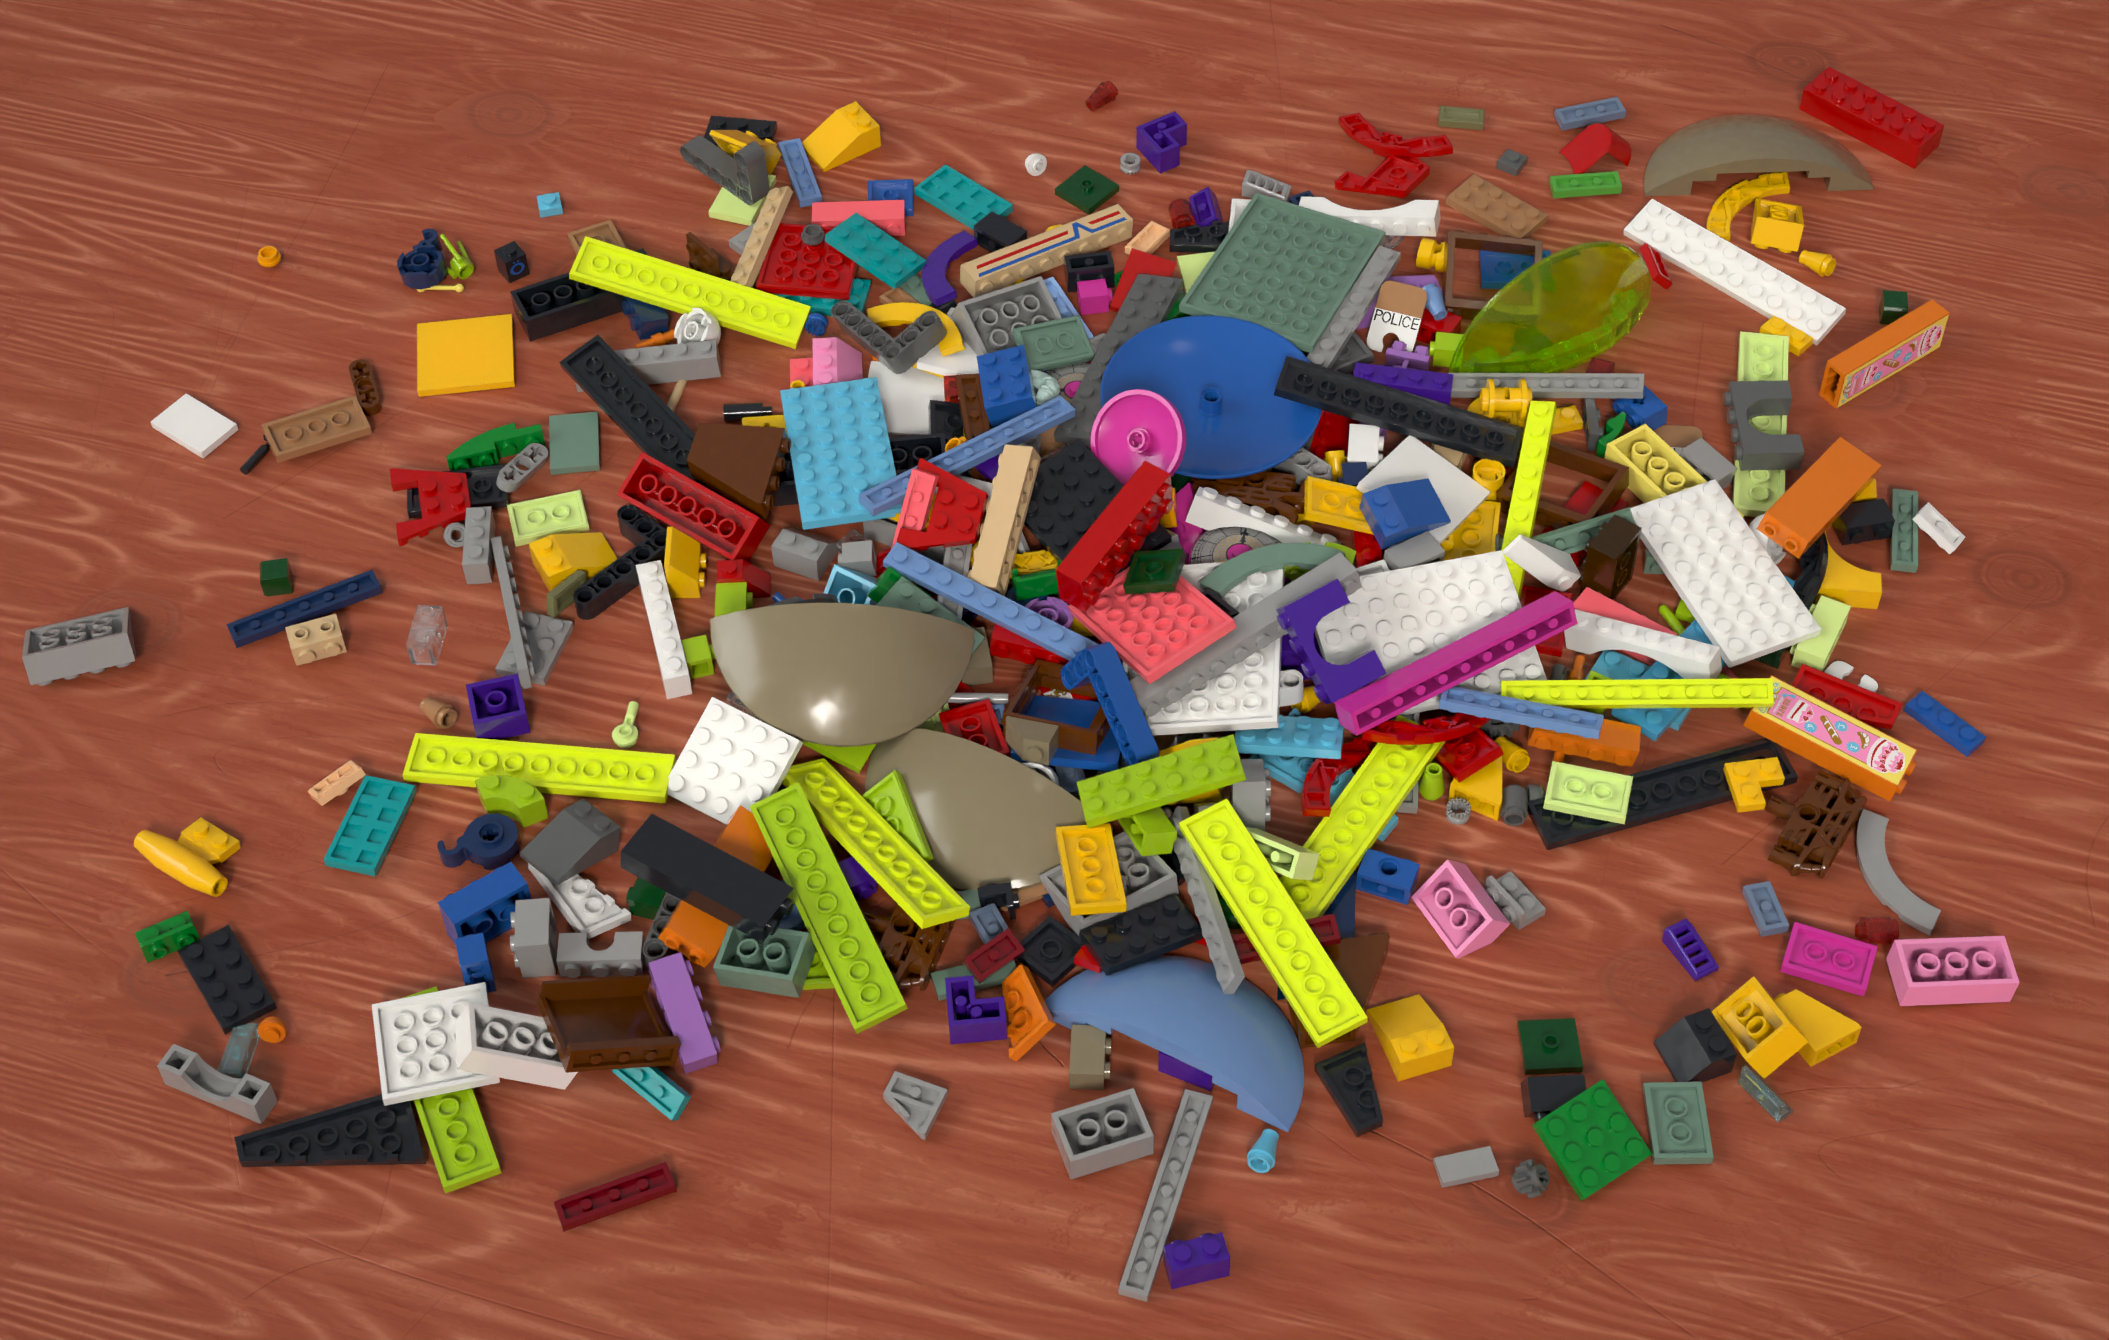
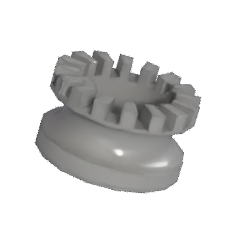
M1135 153L1122 155L1120 158L1121 171L1125 174L1129 173V175L1131 173L1133 175L1138 173L1141 162L1139 155Z
M1462 798L1448 801L1446 806L1447 820L1456 825L1466 823L1470 818L1471 805H1469V802H1466V799L1462 800ZM1458 809H1461V810H1463L1465 813H1459V814L1456 813V814H1455V812H1453V811H1457Z

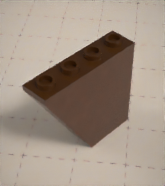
M699 423L687 463L693 478L745 510L766 520L769 510H772L774 506V493L778 491L780 486L779 477L780 473L785 470V457L787 453H790L791 440L787 438L785 428Z
M1372 933L1355 938L1345 937L1341 939L1340 944L1323 947L1364 1012L1367 1010L1388 954L1389 933ZM1287 1000L1300 1049L1316 1047ZM1360 1026L1325 1045L1355 1041Z

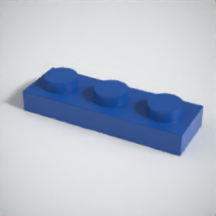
M1921 691L1905 705L1904 712L1966 757L1970 756L1985 742L1986 736L1924 691Z

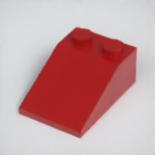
M989 699L938 713L944 733L970 740L1011 758Z

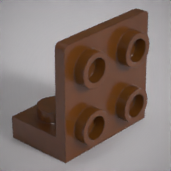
M691 232L687 233L686 248L689 252V267L693 270L730 281L736 268L713 248L705 245Z

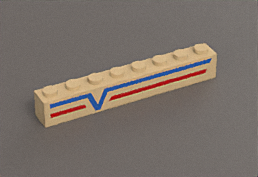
M1116 204L961 264L960 283L973 298L1016 283L1019 279H1028L1063 265L1064 256L1093 253L1131 238L1133 219L1119 204Z

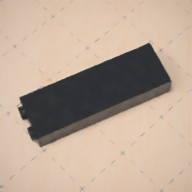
M654 814L648 817L621 850L622 869L762 943L769 934H775L784 915L788 916L795 905L793 887Z

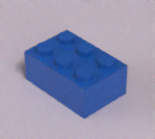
M1024 345L977 356L984 407L991 428H995L1038 407L1031 366Z
M509 862L504 866L496 868L481 879L471 882L463 889L447 895L438 902L446 932L455 945L456 938L479 933L484 934L485 942L487 943L512 929L511 912H515L516 900L531 899L528 883L512 862Z

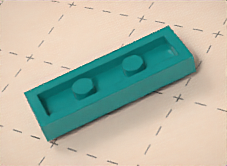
M655 1066L612 1070L615 1075L671 1121L680 1118L691 1098L690 1094Z

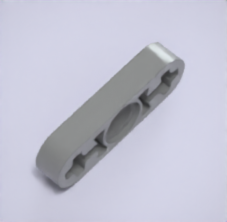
M539 443L529 444L499 471L496 480L498 488L504 492L516 491L544 466L548 457L547 448ZM516 465H524L528 470H520Z

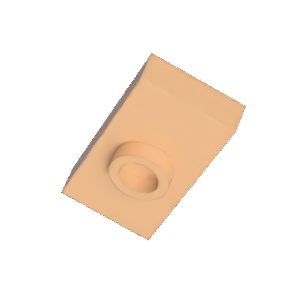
M1151 221L1125 246V253L1130 255L1131 249L1134 248L1152 254L1170 237V229Z
M351 760L310 788L308 793L313 800L323 806L334 797L344 794L352 784L366 774L360 766Z

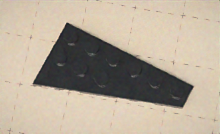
M382 1094L234 1137L242 1167L426 1164L411 1101L384 1106Z

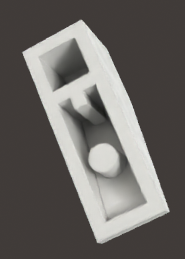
M1521 534L1503 550L1505 556L1542 583L1561 592H1565L1581 577L1569 553Z

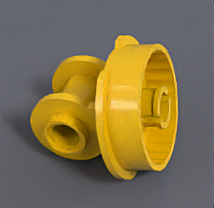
M1487 379L1485 388L1480 390V397L1470 404L1467 411L1523 427L1519 452L1522 448L1530 402L1532 401V390L1527 388L1525 379H1519L1517 387H1495L1494 380Z

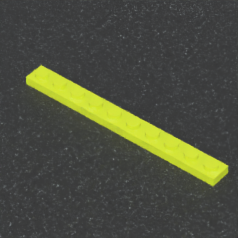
M1530 402L1501 549L1502 552L1520 534L1528 538L1532 537L1556 414V402ZM1504 555L1520 601L1525 569Z
M1773 678L1501 681V696L1569 709L1773 707L1774 705Z

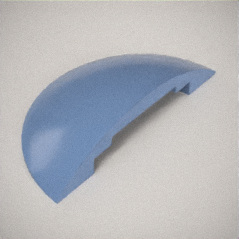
M1160 955L1108 976L1103 970L1097 973L1087 969L1062 984L1045 1000L1056 1023L1072 1029V1025H1091L1110 1035L1116 1030L1211 1075L1212 1083L1237 1094V1109L1283 1131L1289 1132L1297 1117L1304 1090V1064L1298 1039L1290 1023L1276 1004L1258 987L1246 979L1242 980L1234 994H1223L1220 982L1216 977L1214 964L1189 957Z

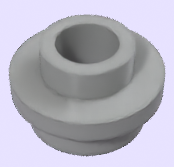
M455 522L446 526L443 537L449 546L461 547L464 545L465 525ZM454 530L458 531L460 535L457 540L452 538Z

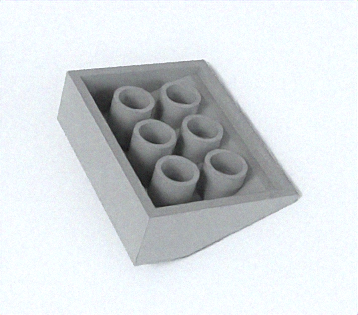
M1041 276L960 302L951 315L962 338L977 356L1016 347L1017 345L1012 334L1014 328L1062 319Z
M129 607L25 630L22 659L30 685L38 684L39 686H44L56 679H74L82 673H100L108 667H126L136 661Z
M1125 831L1113 837L1127 902L1126 912L1174 894L1179 898L1177 875L1159 855L1141 856ZM1061 865L1039 875L1040 881L1071 931L1078 937L1081 929L1126 913L1116 912L1071 916Z

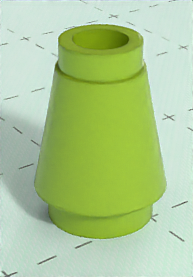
M1430 763L1426 766L1418 785L1421 796L1426 800H1437L1445 792L1442 767L1437 763Z

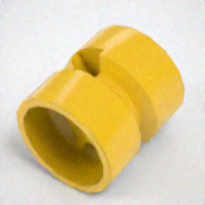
M1423 237L1417 253L1416 267L1428 270L1434 267L1435 271L1443 273L1445 242L1437 244L1436 240Z
M1482 459L1476 462L1473 467L1472 479L1491 492L1485 501L1497 502V492L1504 484L1506 470L1499 461Z

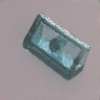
M257 1023L233 1027L217 1071L232 1078H243L247 1074L260 1038L257 1033Z
M1746 1065L1742 1067L1738 1084L1776 1121H1782L1793 1112V1109L1753 1070Z

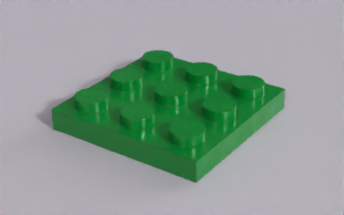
M1603 1079L1532 1124L1535 1132L1580 1201L1586 1199L1652 1155Z

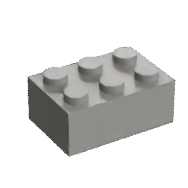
M1134 1088L1051 1113V1132L1071 1180L1154 1154V1135Z

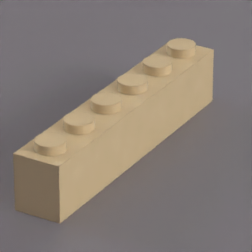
M1004 445L1003 453L1000 454L998 459L999 468L997 476L992 481V495L986 504L987 513L985 521L980 527L979 544L974 550V563L972 570L968 572L967 578L1004 597L1041 460L1036 450L1030 446Z

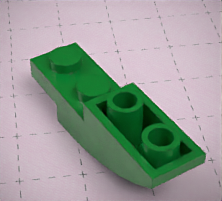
M511 423L482 433L463 443L446 456L449 470L499 465L498 458L519 454L531 443H539L545 446L541 425L537 424L516 429L515 423Z

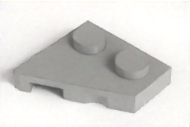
M897 1071L892 1075L883 1093L884 1101L923 1140H926L948 1097V1089Z

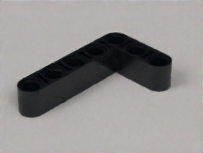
M634 505L620 507L617 511L620 533L633 543L635 547L581 585L573 593L577 616L583 620L595 618L639 586L636 565L661 560L662 567H664L667 530Z

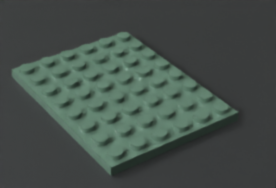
M1255 193L1180 302L1179 312L1192 316H1224L1246 320L1278 333L1294 344L1299 350L1312 353L1351 288L1379 245L1381 246L1385 240L1386 232Z

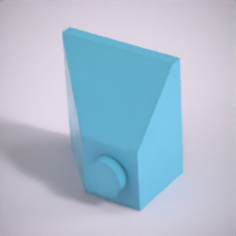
M834 564L823 593L836 596L839 603L869 605L872 599L867 595L877 584V578Z

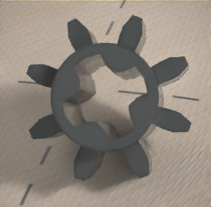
M1533 1159L1520 1162V1166L1514 1168L1516 1172L1512 1175V1182L1519 1193H1527L1530 1199L1542 1195V1191L1547 1190L1546 1186L1549 1184L1550 1177L1544 1165L1540 1163L1534 1164Z

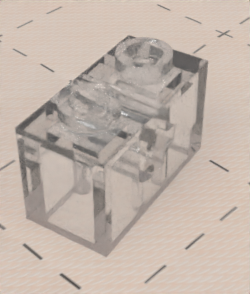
M417 605L406 642L411 664L437 666L448 628L443 606Z

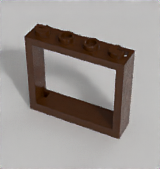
M1461 230L1448 231L1444 250L1442 287L1446 311L1461 316L1465 320L1535 327L1540 316L1543 241L1533 238H1513L1509 235L1494 236L1487 233H1466ZM1455 248L1533 256L1531 306L1452 298Z
M1550 441L1547 462L1609 482V484L1586 515L1539 499L1534 524L1543 527L1548 526L1556 530L1608 514L1629 486V467ZM1518 465L1497 492V502H1501L1500 512L1509 514L1510 504L1508 503L1512 499Z
M1037 659L1032 669L1027 670L1024 682L1019 683L1017 694L1015 696L1012 695L1008 709L1003 710V718L1001 719V725H1004L1003 736H1005L1007 716L1059 726L1058 748L1096 755L1111 728L1101 706L1089 728L1025 715L1041 687L1098 699L1092 683L1068 690L1063 685L1060 673L1065 665Z

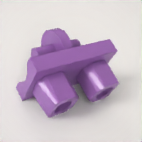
M1394 341L1392 347L1387 348L1385 366L1429 371L1430 356H1428V347L1416 346L1415 352L1412 353L1406 351L1407 344L1401 341Z

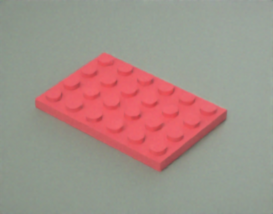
M1130 567L1115 576L1113 583L1109 587H1105L1100 593L1097 603L1093 606L1091 605L1086 612L1072 605L1068 606L1072 616L1103 643L1110 642L1114 646L1118 657L1148 684L1160 679L1172 669L1237 628L1234 620L1181 575L1175 591L1126 594L1123 585Z

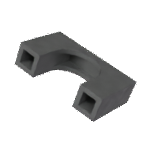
M1789 380L1729 382L1728 391L1723 394V404L1728 407L1727 423L1732 426L1730 439L1731 442H1735L1734 459L1739 461L1740 471L1798 470L1801 468L1804 448L1800 434H1766L1758 431L1749 423L1750 419L1757 416L1789 415L1792 402Z

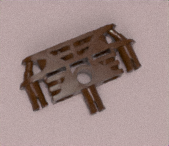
M1273 468L1237 478H1201L1195 481L1192 486L1195 495L1199 487H1209L1216 490L1222 496L1235 497L1250 507H1261L1266 513L1273 516H1284L1291 523L1296 522L1298 514H1304L1305 481H1302L1299 491L1296 492V476L1271 472Z
M1821 770L1815 780L1811 782L1797 807L1772 796L1765 811L1777 815L1788 822L1779 835L1777 845L1773 846L1768 856V861L1791 870V876L1797 877L1800 873L1810 874L1813 872L1819 873L1818 878L1823 879L1866 805L1867 797L1864 795L1859 798L1857 792L1850 786L1851 781L1848 778L1842 781ZM1845 797L1848 800H1851L1854 804L1846 802ZM1810 862H1816L1820 865L1811 864Z
M898 904L891 919L867 911L865 913L867 918H864L870 930L884 934L878 947L899 991L901 992L902 989H910L915 986H920V991L926 990L931 980V973L936 969L956 920L921 929ZM902 929L907 930V931H905V932H898L899 930H902ZM914 973L920 975L919 978H910Z

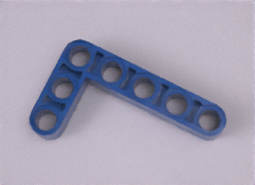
M1105 642L1083 649L1061 669L1060 675L1063 685L1068 690L1092 683L1128 766L1159 757L1158 746L1114 646L1110 642Z

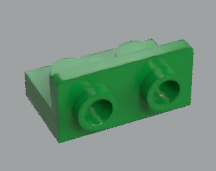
M188 911L135 932L147 963L161 959L200 939Z

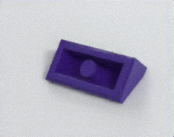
M1209 187L1189 197L1196 225L1200 227L1209 226L1212 224V221L1217 220L1224 223L1217 197Z

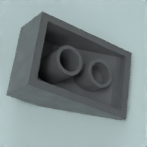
M583 798L563 809L520 852V857L554 884L559 885L617 852L621 827Z

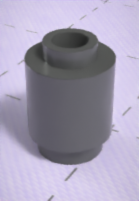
M1512 784L1502 789L1501 817L1507 825H1522L1528 816V792L1525 788Z

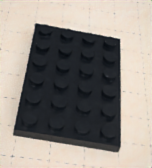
M1078 440L1039 465L1024 525L1057 561H1063L1123 488V485ZM1159 523L1156 530L1146 536L1142 547L1139 550H1135L1130 556L1127 566L1123 569L1121 568L1117 574L1130 567L1135 552L1160 550L1172 542V536Z

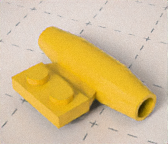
M201 817L181 832L178 841L149 830H142L134 840V847L156 868L183 885L213 897L223 894L227 888L228 880L212 864L224 862L241 849L239 840Z

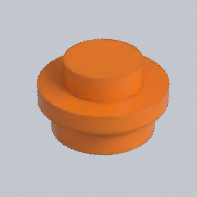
M271 1016L265 1018L259 1024L257 1033L266 1042L278 1043L285 1038L287 1030L283 1020Z

